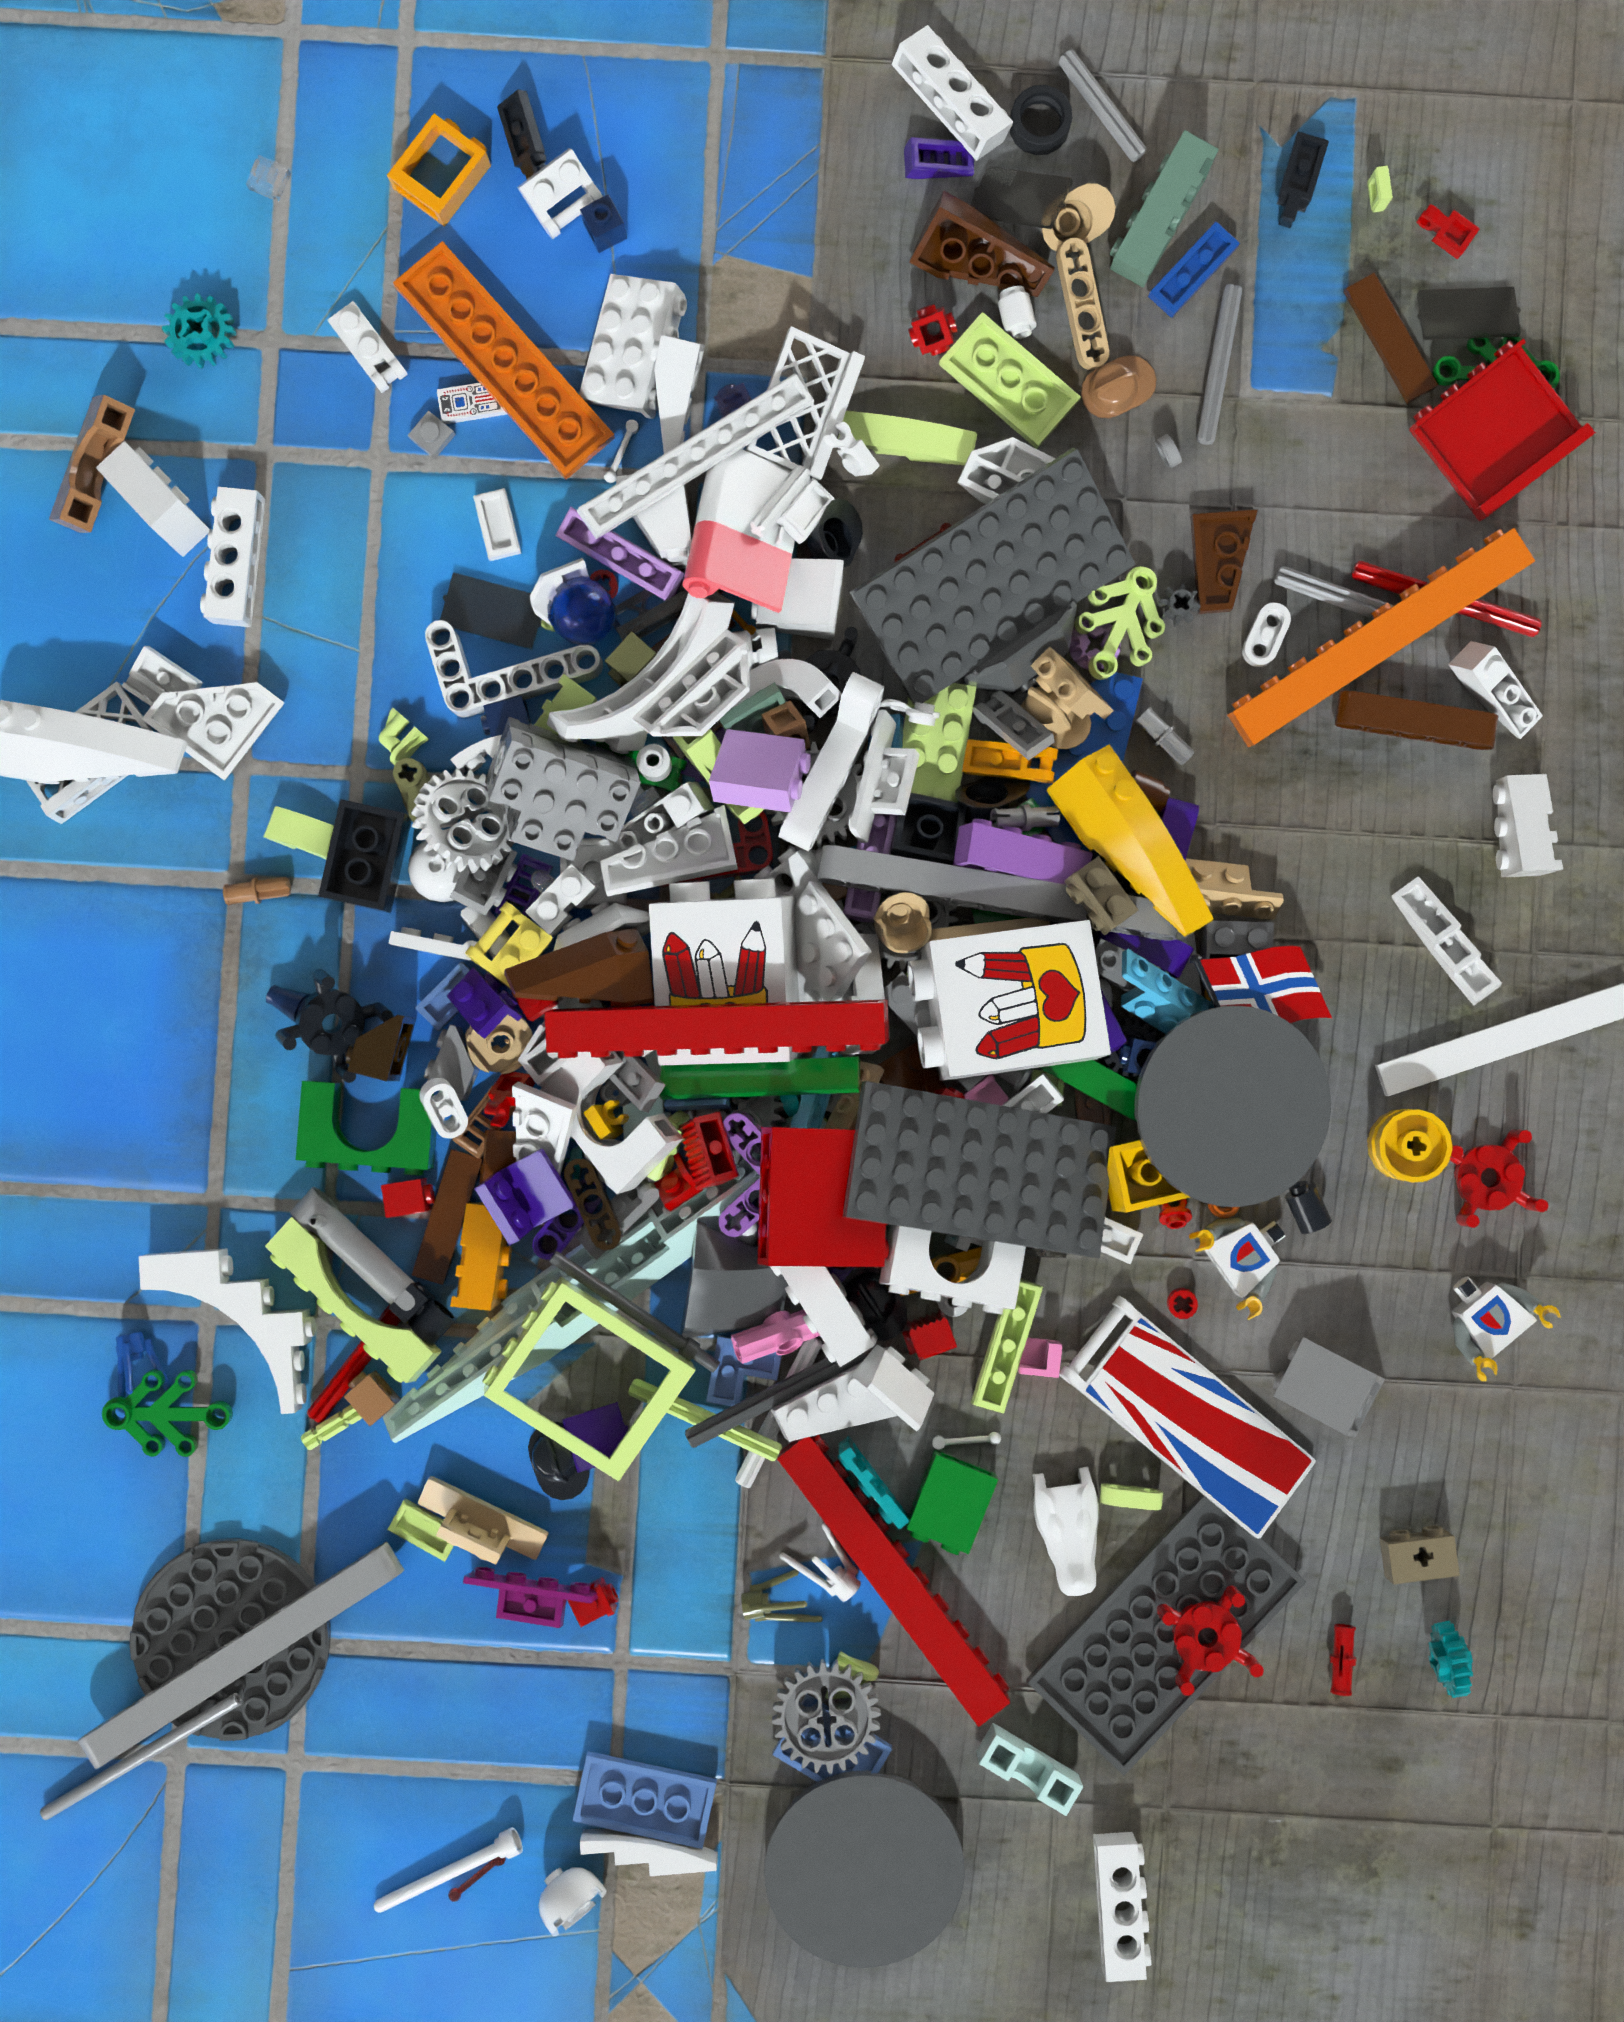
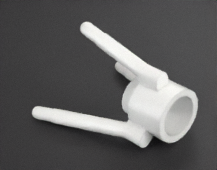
M824 1522L822 1528L842 1561L844 1569L838 1566L832 1571L818 1557L814 1556L812 1562L827 1576V1579L824 1580L784 1552H781L779 1557L823 1587L832 1597L837 1595L842 1602H845L861 1586V1582L855 1577L858 1570L850 1562L839 1541Z

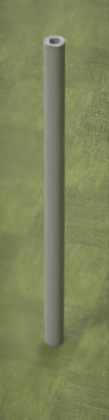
M238 1693L230 1695L42 1807L40 1809L41 1817L44 1820L52 1818L240 1706L242 1704L241 1697Z

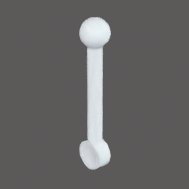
M635 420L627 421V432L610 470L604 474V479L608 483L616 481V471L632 434H636L639 430L638 423Z
M992 1432L988 1436L948 1439L938 1435L933 1438L932 1444L938 1450L944 1448L945 1445L984 1442L997 1445L1001 1441V1435L997 1432Z

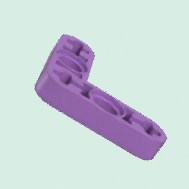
M734 1111L723 1121L728 1140L760 1175V1161L753 1157L751 1150L754 1144L761 1143V1127L746 1112ZM732 1119L736 1122L740 1120L745 1122L743 1130L748 1136L753 1131L758 1135L751 1139L746 1147L741 1144L746 1140L745 1136L741 1132L735 1134L731 1132L730 1129L733 1127ZM760 1177L721 1213L718 1221L719 1227L727 1236L738 1237L759 1220V1207H755L751 1203L750 1193L754 1190H760ZM742 1201L749 1212L740 1220L741 1228L737 1225L730 1227L727 1224L730 1219L727 1214L730 1213L732 1216H736L744 1208L738 1204Z

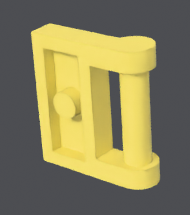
M506 901L500 908L501 913L475 946L470 945L464 954L511 990L504 975L505 969L539 957L551 943L553 937ZM514 921L519 925L518 929L491 961L485 956V953L508 924Z

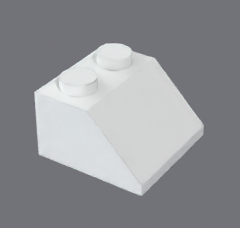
M877 1344L852 1373V1376L917 1432L923 1424L934 1396V1392L926 1386L930 1380L915 1367L911 1372L902 1365L905 1358L890 1346L885 1350Z

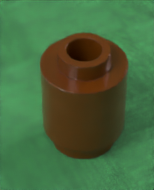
M1133 770L1130 773L1146 795L1153 808L1161 811L1168 801L1170 787L1164 785L1162 780Z

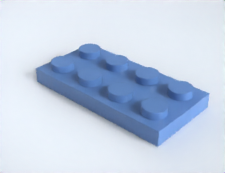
M588 1751L572 1821L703 1849L717 1779Z

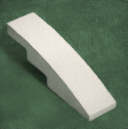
M1419 876L1392 895V899L1419 938L1473 1005H1476L1501 986L1502 982L1481 960L1482 954L1460 930L1461 924Z
M583 1829L580 1839L581 1855L614 1852L615 1866L649 1863L650 1876L717 1871L718 1852L706 1847L699 1849L611 1829Z

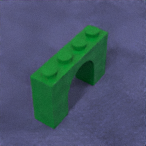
M302 1081L295 1160L306 1161L305 1167L325 1168L326 1163H338L339 1170L358 1171L359 1165L371 1166V1172L391 1173V1167L404 1168V1174L424 1175V1170L434 1169L437 1131L421 1103L419 1096L421 1089L401 1088L398 1126L392 1139L385 1146L374 1151L360 1149L347 1140L340 1126L342 1083ZM439 1091L434 1092L432 1096L438 1094Z

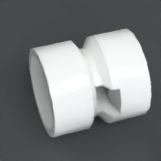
M775 627L756 629L752 635L747 630L732 632L745 640L749 645L750 671L764 663L778 660Z

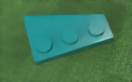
M847 1436L838 1443L839 1455L837 1456L848 1471H852L859 1479L857 1483L868 1498L873 1497L880 1505L877 1510L886 1523L890 1525L893 1522L898 1529H901L910 1522L907 1512L850 1436Z

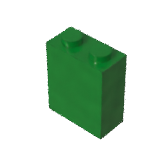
M934 1449L908 1514L910 1522L906 1524V1528L911 1531L910 1536L928 1543L929 1539L942 1543L941 1548L955 1555H959L960 1551L969 1554L997 1485L998 1478L996 1473Z

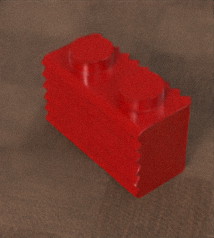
M720 1112L695 1117L679 1126L678 1130L684 1138L681 1143L685 1145L684 1150L687 1151L685 1156L689 1158L687 1162L691 1164L689 1169L692 1170L691 1175L695 1177L693 1182L696 1183L695 1188L697 1190L720 1185L739 1177Z
M938 1310L937 1313L932 1312L931 1316L926 1314L925 1318L920 1316L919 1320L908 1321L906 1324L908 1330L902 1332L909 1354L917 1353L919 1361L957 1348L949 1322L941 1310Z

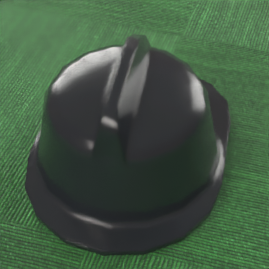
M838 498L832 500L827 505L819 523L807 537L808 547L811 551L810 559L844 560L843 568L850 566L861 543L863 529L858 512L847 500Z
M986 776L972 783L959 786L955 790V797L960 803L967 806L965 814L967 824L972 823L973 819L990 821L992 809H1008L1011 802L1026 795L1030 789V781Z
M858 1267L853 1269L842 1282L847 1293L845 1298L848 1302L852 1301L853 1304H856L865 1321L864 1328L866 1331L872 1328L878 1337L877 1341H887L896 1337L903 1330L907 1321V1309L903 1299L899 1294L889 1292L890 1285L879 1283L881 1270L874 1267Z
M554 1422V1423H556L557 1425H559L560 1427H562V1428L565 1429L563 1423ZM536 1429L530 1438L528 1451L541 1489L554 1499H573L581 1494L587 1486L589 1470L577 1473L572 1452Z

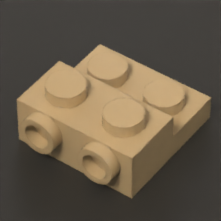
M1051 647L1031 665L1039 675L1035 679L1036 682L1047 693H1050L1052 690L1058 697L1054 702L1067 715L1074 712L1083 719L1087 714L1091 716L1095 712L1105 720L1114 711L1078 670Z

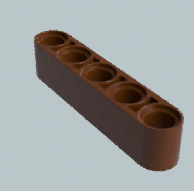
M1341 691L1339 692L1335 726L1470 749L1492 750L1494 749L1499 716L1490 712L1365 692Z

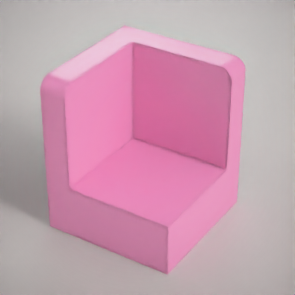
M992 1074L986 1075L969 1092L963 1093L968 1100L1001 1106L1008 1101V1096L994 1080L995 1077Z
M1028 1337L1017 1370L1018 1373L1059 1378L1062 1344L1057 1340Z

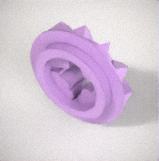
M1088 620L1082 622L1084 627H1090ZM1108 623L1098 626L1087 635L1080 634L1075 628L1073 629L1069 651L1071 657L1079 666L1088 669L1090 659L1101 652L1097 648L1092 651L1090 650L1088 653L1085 652L1090 644L1088 636L1096 639L1098 636L1104 635L1105 637L1100 644L1103 648L1113 625ZM1120 642V645H1119V647H1118V649H1117V651H1116V653H1115V655H1114V656L1116 657V659H1117V657H1118V655H1119V653H1120V651H1121V650H1120L1121 642ZM1097 662L1098 670L1104 669V666Z

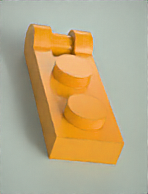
M967 739L962 772L970 775L1053 783L1055 772L1052 771L1053 761L1057 760L1058 749L1047 747L1033 758L1040 759L1039 769L1030 768L1032 758L1027 760L1009 743Z

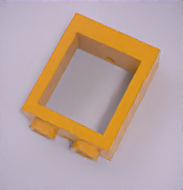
M434 113L389 171L387 177L395 191L445 227L491 167L486 153L488 150L483 143L475 137L468 139L461 133V129L455 122L449 118L443 120ZM440 135L472 157L441 198L409 176Z

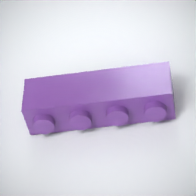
M973 819L972 823L959 826L953 866L1066 884L1064 881L1070 875L1091 862L1092 853L1080 850L1081 845L1076 843L1062 842L1057 844L1051 842L1052 838L1046 835L1035 834L1030 837L1022 835V830L1019 828L1003 827L999 829L992 827L993 823L991 821Z

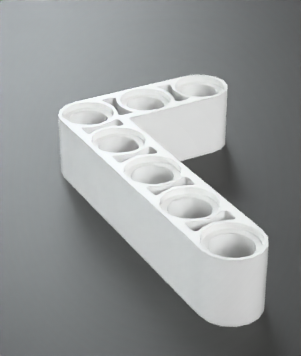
M442 620L430 623L425 632L426 642L444 701L455 715L462 718L484 713L483 706L518 696H522L526 700L561 689L563 686L558 683L561 676L557 679L548 677V670L553 665L563 666V674L577 684L598 677L603 669V661L597 649L591 645L583 644L472 678L460 637L448 622ZM444 631L450 632V639L446 644H436L435 639L439 633ZM585 655L595 657V663L589 669L579 667V661ZM452 662L459 663L460 669L456 675L445 676V668L448 664ZM521 675H531L532 682L527 688L521 689L517 687L516 682ZM491 684H499L501 690L498 696L494 698L486 697V688ZM461 693L469 694V702L466 706L462 708L454 706L457 695Z
M855 672L851 674L841 695L837 721L802 786L800 799H795L792 811L788 813L781 827L779 838L808 852L811 850L871 734L872 724L876 721L884 691L883 685Z

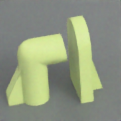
M392 708L389 712L386 726L379 734V742L391 752L390 762L395 765L401 759L410 758L429 739L415 726L402 741L397 739L396 737L410 722Z
M842 1651L838 1654L839 1670L843 1671L850 1664L851 1676L860 1671L863 1673L861 1685L877 1679L879 1670L873 1664L850 1657ZM828 1689L825 1695L826 1699H828ZM839 1691L834 1694L833 1699L851 1698V1696L846 1691Z

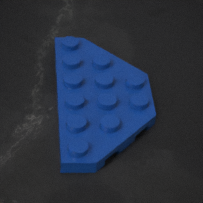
M1115 672V674L1105 680L1097 679L1090 683L1114 711L1105 720L1094 712L1090 716L1091 730L1086 740L1074 748L1058 749L1057 760L1053 761L1052 771L1055 772L1053 783L1081 759L1109 744L1123 763L1143 678ZM1032 758L1030 768L1039 769L1040 759ZM1029 780L1030 789L1025 795L1027 800L1033 797L1040 807L1057 806L1047 792L1048 787L1053 783ZM1059 810L1058 813H1054L1053 815H1060L1058 827H1046L1044 829L1052 838V841L1058 844L1062 842L1076 843L1081 845L1080 850L1089 852L1090 850L1081 842L1061 811Z

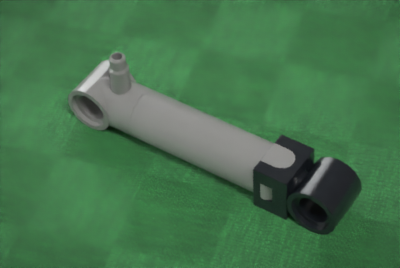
M313 1186L290 1211L292 1217L305 1229L315 1233L391 1305L389 1309L405 1324L409 1323L410 1328L418 1337L433 1346L456 1321L455 1316L443 1304L435 1300L436 1297L420 1282H414L337 1209V1205L329 1196Z

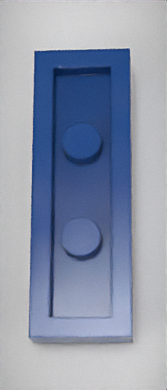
M1215 222L1150 291L1148 297L1169 317L1173 318L1232 255L1240 243L1219 223Z

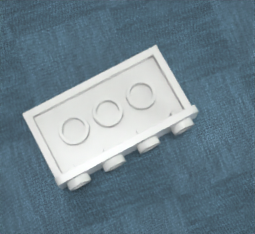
M610 274L579 395L587 404L641 412L646 418L651 419L655 417L659 406L654 371L656 362L651 361L654 340L660 341L661 335L679 339L678 327L681 316H684L687 309L685 294L676 283Z

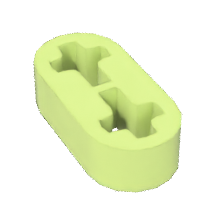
M1101 1484L1099 1502L1103 1504L1146 1510L1162 1509L1163 1491L1120 1484Z

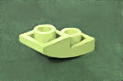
M275 806L263 837L289 848H298L327 859L334 825Z

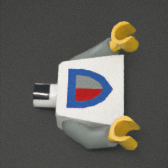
M1222 1218L1214 1220L1201 1231L1190 1233V1239L1199 1238L1200 1246L1195 1251L1204 1250L1233 1292L1241 1298L1246 1296V1299L1240 1301L1236 1308L1241 1310L1247 1306L1250 1310V1314L1247 1317L1248 1320L1260 1315L1263 1310L1262 1302L1270 1291L1277 1273L1276 1265L1280 1261L1271 1247L1286 1237L1280 1226L1273 1221L1259 1231L1253 1222L1244 1221L1240 1218Z
M1466 1276L1453 1286L1454 1291L1463 1300L1452 1310L1455 1317L1453 1322L1455 1345L1471 1365L1477 1366L1476 1375L1481 1381H1487L1486 1375L1481 1371L1484 1367L1491 1368L1494 1374L1497 1375V1364L1492 1358L1537 1321L1534 1316L1539 1315L1542 1325L1546 1328H1553L1550 1322L1544 1320L1546 1314L1554 1313L1557 1317L1561 1318L1556 1307L1552 1305L1543 1307V1302L1526 1290L1504 1282L1498 1284L1486 1282L1478 1288L1469 1276Z

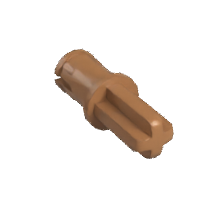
M287 877L266 880L252 878L251 882L223 885V897L228 906L251 901L260 904L265 899L286 897L291 894V884Z

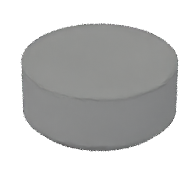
M1164 434L1156 439L1157 451L1168 468L1172 469L1182 463L1180 453L1168 434Z

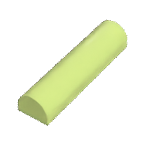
M1020 1278L1015 1310L1003 1309V1314H998L972 1396L971 1403L973 1405L1000 1413L1005 1412L1043 1286Z

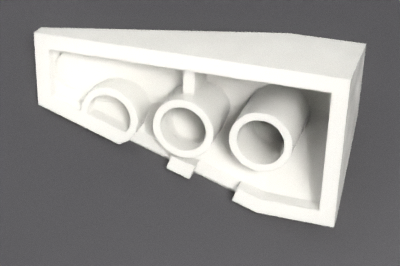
M661 335L660 341L654 340L651 361L656 362L654 371L663 451L665 454L684 442V424H687L692 408L690 394L697 386L705 345Z

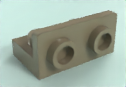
M1099 856L1077 872H1074L1064 881L1068 886L1066 887V892L1071 900L1083 906L1088 913L1086 918L1090 920L1092 928L1096 931L1100 930L1103 935H1106L1139 910Z

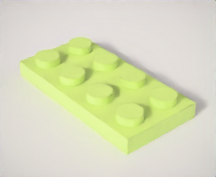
M983 312L939 361V365L1036 449L1081 398L1080 395Z
M953 683L923 702L935 705L934 711L940 713V717L936 718L935 726L909 722V715H905L902 748L916 749L920 754L911 793L958 803L955 797V790L961 785L976 686ZM908 697L907 705L909 707L914 708L915 705L912 704L910 698Z

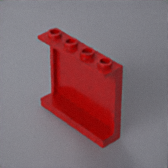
M1524 338L1515 345L1511 341L1507 342L1494 353V356L1497 358L1489 366H1486L1484 362L1479 364L1467 374L1470 380L1466 384L1459 387L1455 383L1440 395L1443 402L1434 409L1429 404L1413 416L1416 423L1409 428V431L1479 522L1500 508L1596 433L1589 423L1581 426L1522 349V346L1526 343Z
M761 1127L757 1264L765 1266L885 1267V1259H887L889 1254V1244L887 1239H885L886 1225L888 1224L843 1217L855 1130Z

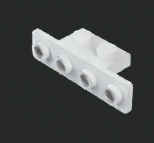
M878 710L876 721L872 724V738L869 750L864 755V771L861 781L857 784V799L854 811L849 816L850 831L861 843H868L875 814H906L920 756L916 749L891 748L896 722L886 710Z

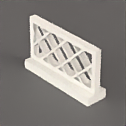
M791 326L788 329L767 390L780 383L779 378L782 372L792 368L794 374L798 375L806 389L822 382L827 396L824 402L817 405L813 403L808 409L799 412L784 422H791L798 439L783 445L777 429L774 428L771 430L777 448L770 451L755 446L758 440L756 439L746 446L745 451L793 471L798 465L790 461L785 449L800 443L805 455L802 466L811 471L810 478L814 477L817 481L821 480L833 449L826 444L823 436L826 433H833L837 438L839 431L836 429L835 424L843 421L865 356L855 351L848 353ZM794 338L806 344L810 356L798 361L795 360L791 351ZM814 348L819 349L821 351L816 353ZM825 354L839 359L836 370L825 375L818 358ZM788 358L790 364L784 366L786 359ZM812 360L819 378L805 383L798 365ZM833 377L831 384H829L828 379ZM822 407L820 415H818L817 409ZM811 413L816 424L814 432L803 436L796 418ZM809 438H811L810 443H809V446H808L807 443H806V440L809 439ZM780 452L781 457L775 455L774 453Z
M118 682L112 684L74 712L101 719H118V723L126 724V721H134L142 729L153 731L150 725L142 720L143 715ZM118 694L122 699L120 714L106 712L108 701ZM121 775L119 779H107L106 777L90 778V781L85 782L64 780L61 781L58 792L50 798L44 792L45 783L26 781L42 805L40 807L46 816L63 824L128 775Z

